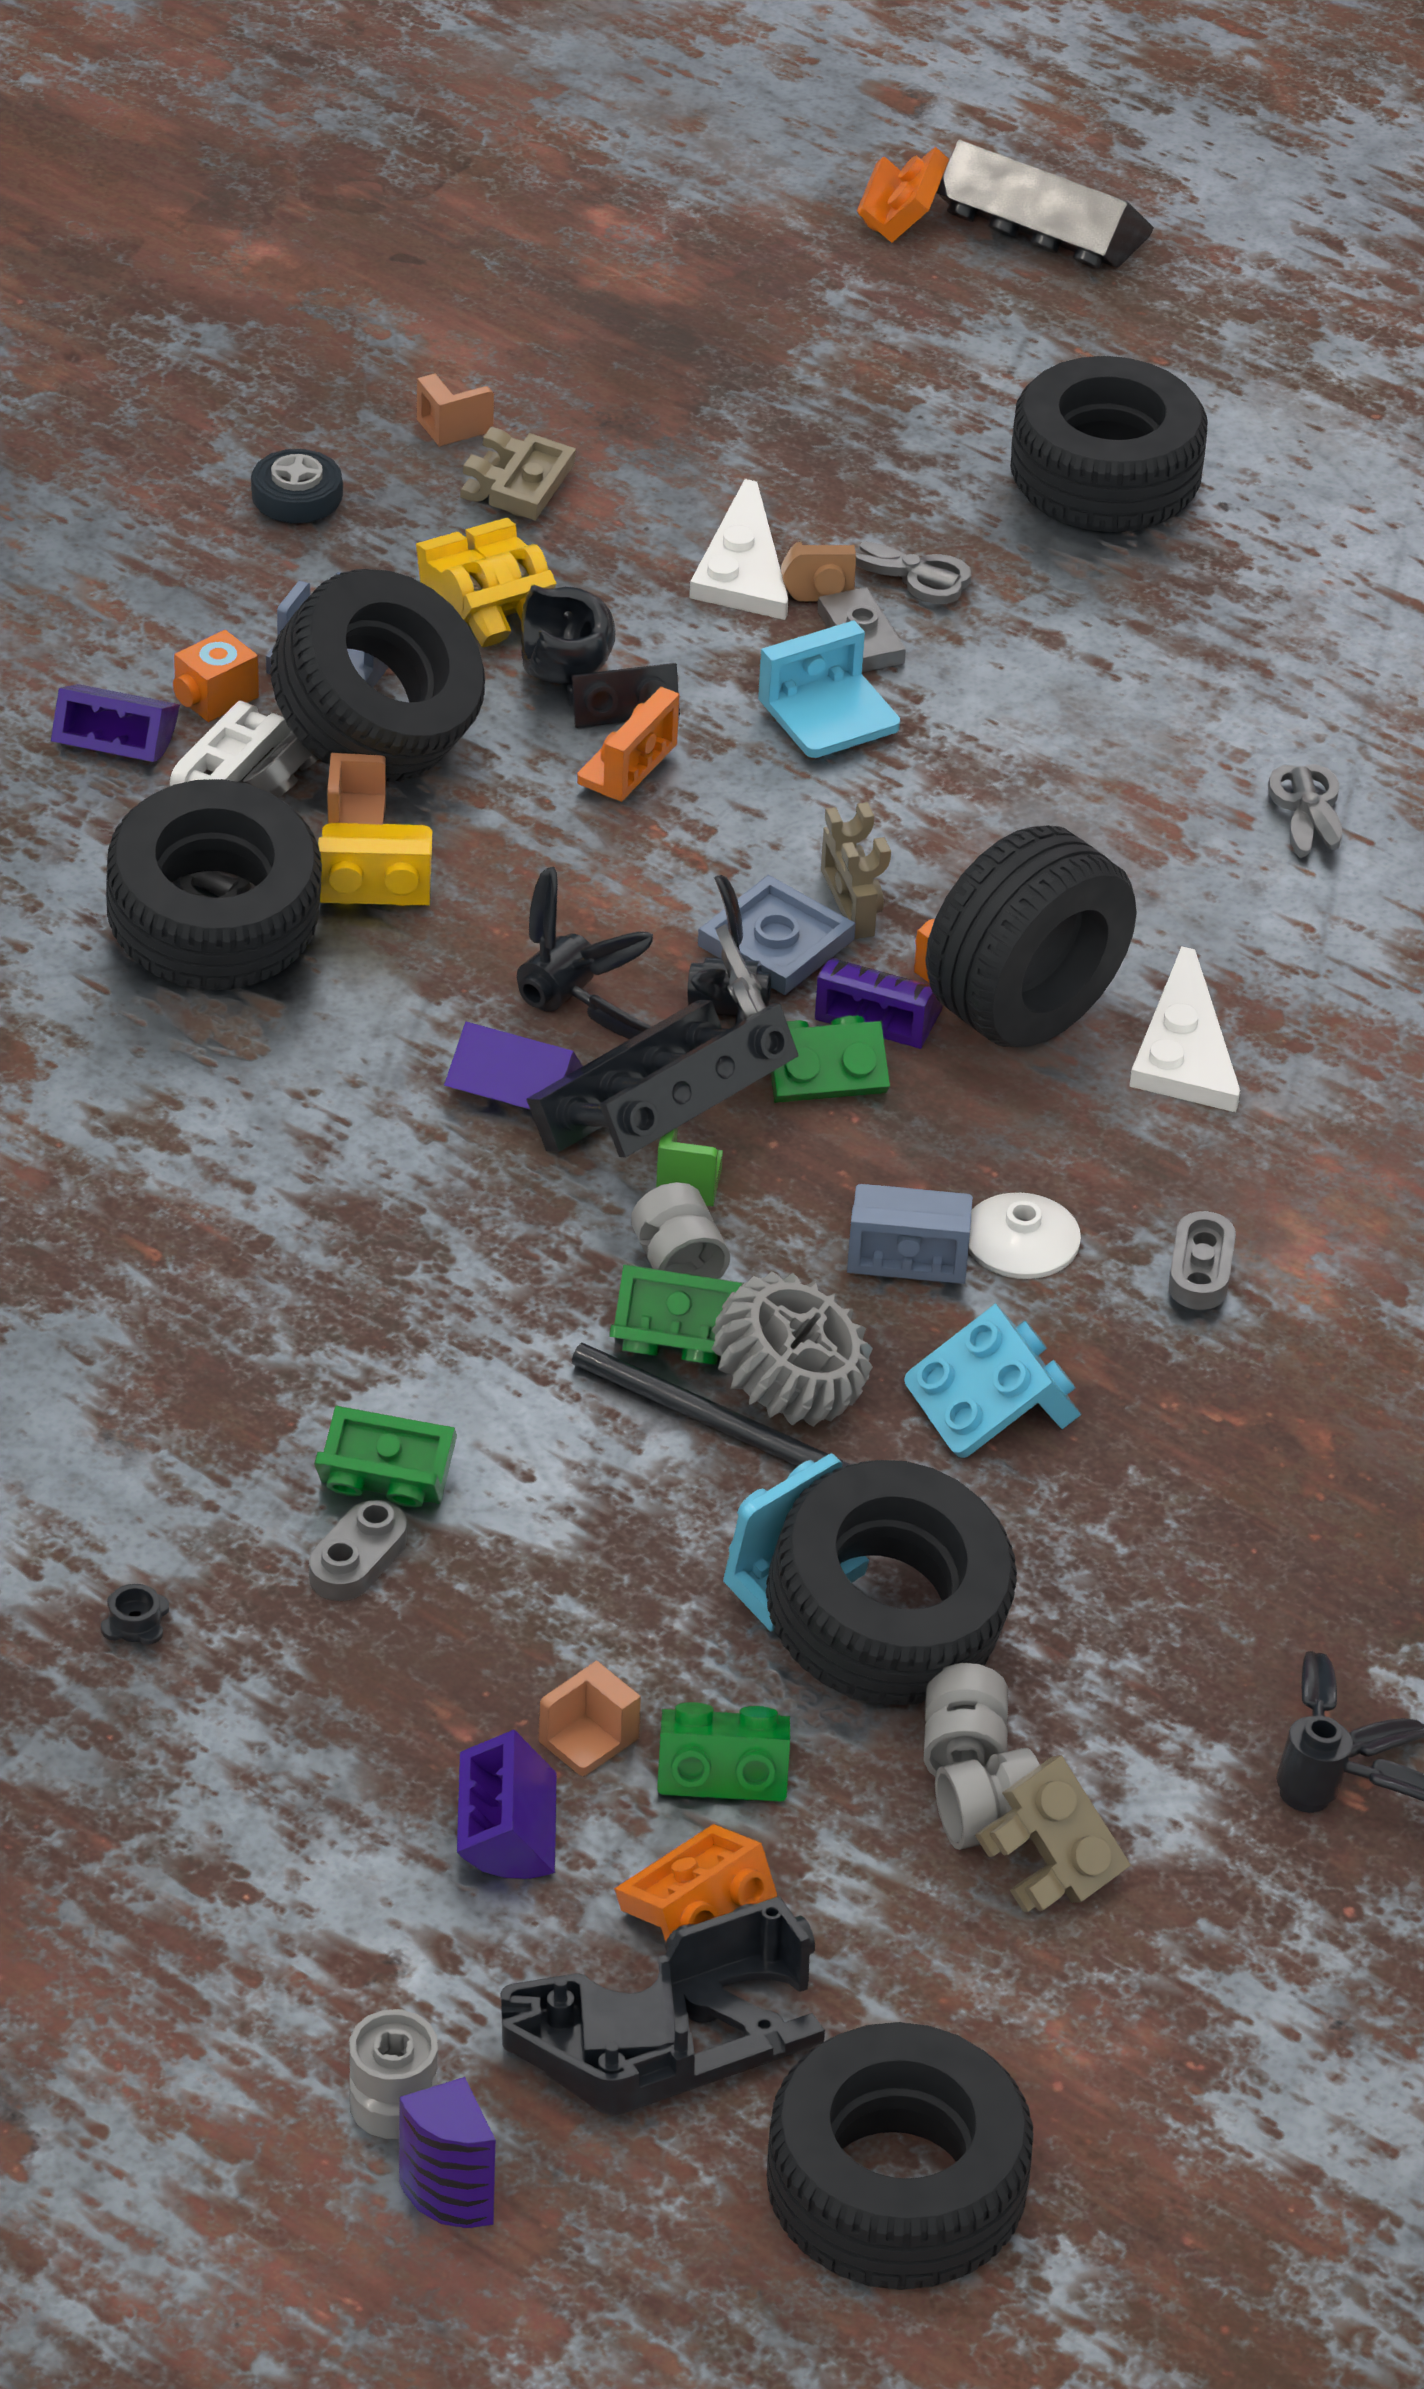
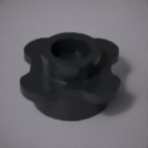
M127 1584L109 1595L107 1599L109 1616L101 1622V1633L106 1639L116 1641L122 1638L129 1642H141L146 1645L154 1644L161 1640L163 1637V1628L160 1626L162 1616L169 1612V1601L164 1596L157 1594L154 1589L143 1584Z

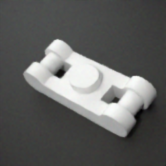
M238 701L175 765L170 777V786L204 779H224L240 782L272 748H275L279 742L289 735L290 728L283 716L275 713L265 716L258 713L256 706L244 701ZM206 770H210L213 773L211 775H208L204 772Z

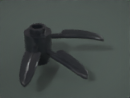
M555 867L546 868L540 873L535 885L529 915V937L534 943H540V950L517 970V983L522 998L532 1007L552 1012L574 996L589 1006L587 1014L590 1019L627 1039H631L651 1028L652 1026L617 1008L598 995L589 994L582 988L592 980L594 975L609 972L639 957L649 949L653 942V934L641 931L633 932L592 945L578 934L571 933L566 936L556 937L557 872Z
M718 875L714 879L725 907L729 931L740 952L739 945L743 940V926L738 900L728 878ZM705 958L704 963H691L688 976V1006L698 1000H711L717 1015L736 1016L735 1025L746 1019L739 1002L736 1003L728 990L727 986L730 985L729 976L723 960L720 958ZM744 960L749 971L753 972L762 988L760 989L762 1000L765 1006L768 1007L771 997V973L762 972L760 961Z
M1313 1651L1306 1652L1302 1666V1702L1305 1706L1312 1709V1716L1300 1718L1290 1727L1276 1776L1280 1796L1283 1801L1298 1811L1307 1813L1319 1812L1325 1809L1338 1796L1345 1772L1369 1779L1374 1785L1424 1801L1423 1773L1385 1759L1375 1760L1372 1767L1349 1761V1758L1359 1754L1370 1757L1424 1738V1724L1415 1719H1390L1365 1725L1349 1733L1337 1721L1325 1716V1711L1333 1710L1337 1705V1683L1332 1662L1326 1654Z

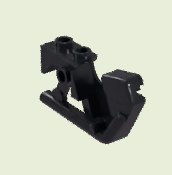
M778 1896L757 1904H745L736 1908L731 1913L695 1925H683L674 1930L667 1938L665 1944L666 1954L658 1956V1979L651 1987L641 1992L622 1993L609 1990L580 1973L509 1984L500 1993L502 2045L506 2051L514 2053L542 2069L547 2076L594 2109L611 2116L625 2114L821 2045L824 2042L825 2030L813 2013L784 2022L778 2013L771 2010H762L723 1989L724 1986L747 1980L771 1979L788 1983L799 1992L807 1990L809 1982V1957L815 1951L813 1932L807 1920L801 1915L794 1917L781 1897ZM688 2018L701 2023L719 2019L743 2031L744 2037L695 2053Z

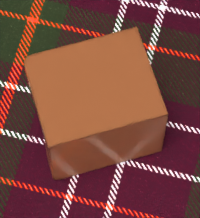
M436 373L417 378V420L439 447L486 434L494 424V393L488 386L453 395Z
M331 753L327 790L328 823L384 824L386 808L385 756Z
M596 1660L541 1699L539 1742L578 1775L586 1776L639 1739L641 1696Z

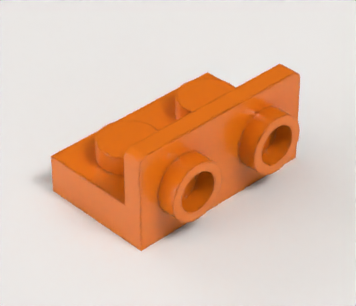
M934 147L922 159L917 155L912 157L899 170L886 157H882L876 163L857 209L858 214L869 228L881 233L887 240L893 243L929 211L949 158L937 147Z
M660 687L645 703L638 704L630 719L617 732L613 731L607 736L602 748L578 772L577 783L622 802L677 745L679 693Z
M715 1824L710 1825L614 1888L621 1911L661 1927L665 1942L674 1930L683 1925H695L731 1913L742 1905L757 1904L777 1897L762 1843Z

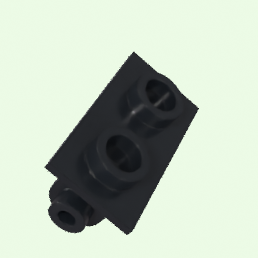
M676 663L571 675L572 684L566 686L568 704L573 706L575 728L627 722L636 706L640 703H645L660 687L679 693Z

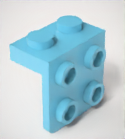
M855 620L761 649L758 700L805 755L811 758L829 755L894 734L900 728V717L862 675L865 632Z
M996 1303L906 1373L904 1379L906 1386L948 1447L960 1458L970 1456L1037 1403L1040 1404L1061 1429L1081 1415L1068 1397V1394L1076 1389L1069 1377L1055 1360L1045 1365L1039 1355L1047 1347L1026 1320L1016 1327Z
M828 1454L817 1462L812 1460L803 1462L791 1472L785 1481L768 1491L766 1489H759L750 1494L738 1509V1520L733 1541L729 1546V1557L723 1582L770 1632L775 1630V1626L771 1622L770 1613L767 1608L766 1581L780 1532L787 1514L792 1509L796 1499L800 1497V1494L809 1488L815 1480H819L821 1476L832 1473L833 1470L842 1467L843 1463L834 1454ZM866 1556L856 1557L840 1563V1566L847 1578L854 1582L865 1575L869 1559Z

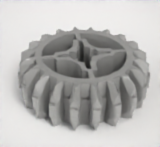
M771 1271L765 1278L753 1276L748 1282L740 1286L736 1293L732 1292L722 1305L723 1310L716 1318V1324L712 1329L716 1335L712 1350L721 1356L718 1370L733 1376L730 1389H743L749 1395L748 1405L758 1402L767 1408L769 1418L778 1413H783L791 1425L804 1419L806 1423L814 1427L821 1420L832 1421L836 1416L841 1415L848 1405H853L863 1392L861 1388L869 1379V1373L873 1368L869 1362V1356L873 1348L863 1341L866 1328L852 1323L853 1309H842L835 1303L836 1293L826 1296L818 1291L815 1280L808 1285H803L794 1273L782 1279Z

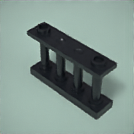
M698 1000L535 1093L526 1100L546 1151L560 1152L604 1127L609 1129L618 1156L626 1158L797 1058L799 1055L780 1004L773 1003L730 1029L721 1027L713 1002L711 1000Z

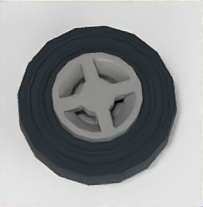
M285 449L271 453L258 461L252 471L251 491L253 503L261 513L278 521L309 523L323 519L334 512L342 501L343 480L341 469L333 459L316 451Z

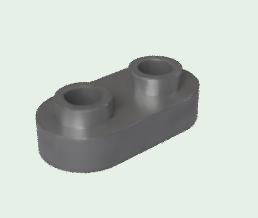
M291 732L244 778L243 782L272 793L279 798L298 781L293 773L298 768L301 771L307 769L319 758L304 747L295 734Z
M1198 1211L1184 1216L1177 1225L1168 1288L1172 1298L1187 1308L1195 1310L1211 1309L1220 1305L1227 1296L1236 1231L1233 1224L1224 1216L1209 1211Z
M383 1500L364 1501L352 1507L310 1554L309 1581L313 1590L320 1596L334 1601L351 1600L366 1592L406 1546L407 1519L404 1512L393 1503Z

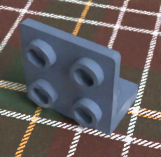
M858 1184L852 1207L847 1273L965 1284L973 1197L966 1193Z

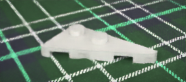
M745 479L690 581L689 598L785 620L788 613V596L758 483Z
M1181 946L1132 1067L1130 1087L1236 1112L1240 1088L1195 949Z

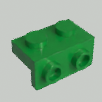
M845 1016L831 1021V1025L809 1027L806 1021H787L799 1056L770 1073L774 1103L887 1093L890 1088L881 1021L865 1022L862 1016Z
M624 1264L615 1323L611 1325L609 1337L623 1339L622 1350L658 1355L659 1345L683 1348L682 1360L717 1365L718 1355L712 1350L716 1335L712 1329L716 1324V1318L723 1310L722 1305L732 1292L736 1293L744 1282Z
M335 1405L324 1452H317L314 1465L321 1482L327 1483V1488L339 1494L360 1496L363 1494V1490L387 1494L386 1497L391 1502L407 1507H421L423 1501L441 1504L457 1433L455 1427Z
M697 1702L677 1704L675 1710L662 1709L658 1792L662 1795L784 1801L787 1797L790 1716H780L775 1709L764 1706L743 1707L739 1713L714 1712L712 1706Z

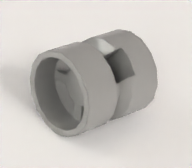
M674 1182L664 1184L646 1193L635 1205L631 1213V1225L653 1269L718 1279L724 1275L730 1264V1252L716 1224L713 1222V1218L698 1189L686 1183Z
M959 1663L944 1667L942 1672L929 1681L926 1688L924 1763L928 1771L935 1777L939 1767L972 1759L978 1760L983 1767H986L991 1755L1007 1752L1008 1686L1004 1678L995 1670L980 1664Z
M1029 1748L991 1755L986 1767H983L978 1760L972 1759L938 1768L935 1777L938 1811L944 1831L955 1849L961 1850L981 1845L975 1834L1012 1810L1002 1792L1040 1765L1036 1756Z
M402 2009L382 2010L366 2016L355 2026L349 2038L350 2113L359 2127L377 2137L399 2139V2097L437 2085V2035L431 2024L418 2014Z

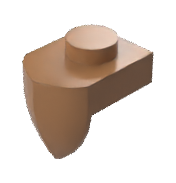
M800 541L794 543L787 551L781 566L782 579L790 595L797 601H818L820 596L855 590V546L802 545Z

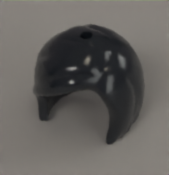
M531 585L523 604L521 622V656L525 671L539 680L558 684H572L571 675L598 672L608 660L615 643V623L607 605L599 597L580 588L560 587L548 589Z

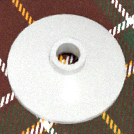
M1030 1193L1000 1194L980 1202L971 1210L968 1252L977 1263L996 1274L1016 1279H1036L1050 1276L1066 1268L1075 1259L1079 1251L1081 1235L1077 1221L1067 1209L1046 1197Z

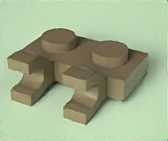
M491 426L483 437L482 445L492 448L498 453L488 450L483 458L473 454L470 455L463 465V474L472 476L477 480L469 478L461 489L460 498L478 502L483 501L489 496L488 505L508 511L513 515L523 516L536 521L574 466L576 448L531 433L522 441L512 438L507 432Z
M868 802L858 803L855 817L848 822L842 821L836 807L825 809L827 827L823 829L821 871L842 916L856 923L854 939L875 936L876 914L883 911L884 899L879 881L877 879L873 880V878L882 874L889 866L891 849L885 837L874 838L873 849L867 856H865L863 847L860 844L857 845V843L867 838L874 825V814Z
M1062 1755L1052 1756L1003 1791L1002 1794L1012 1810L975 1834L988 1857H993L999 1852L1003 1855H1009L1031 1838L1047 1863L1036 1873L1010 1889L1023 1912H1029L1034 1907L1038 1911H1043L1057 1901L1064 1893L1071 1903L1082 1902L1131 1866Z

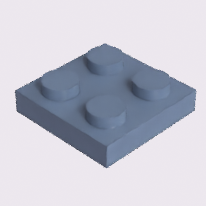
M767 875L737 899L743 926V940L739 945L740 954L743 960L760 961L762 972L771 973V988L784 995L850 944L855 938V922L770 875ZM725 909L698 929V946L722 959L723 947L716 929L725 924L728 927Z

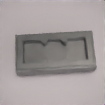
M867 587L818 597L817 612L827 628L855 620L864 630L862 672L905 664L906 648Z

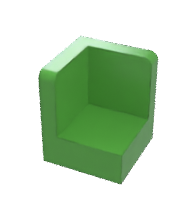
M677 1127L660 1138L656 1188L674 1182L690 1184L699 1190L706 1206L713 1207L722 1170L723 1150H717L709 1146L677 1142Z

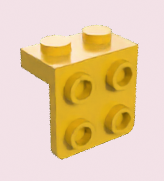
M328 823L322 828V837H319L318 841L322 863L320 903H340L346 905L393 904L399 906L430 905L432 829L430 827L403 824Z

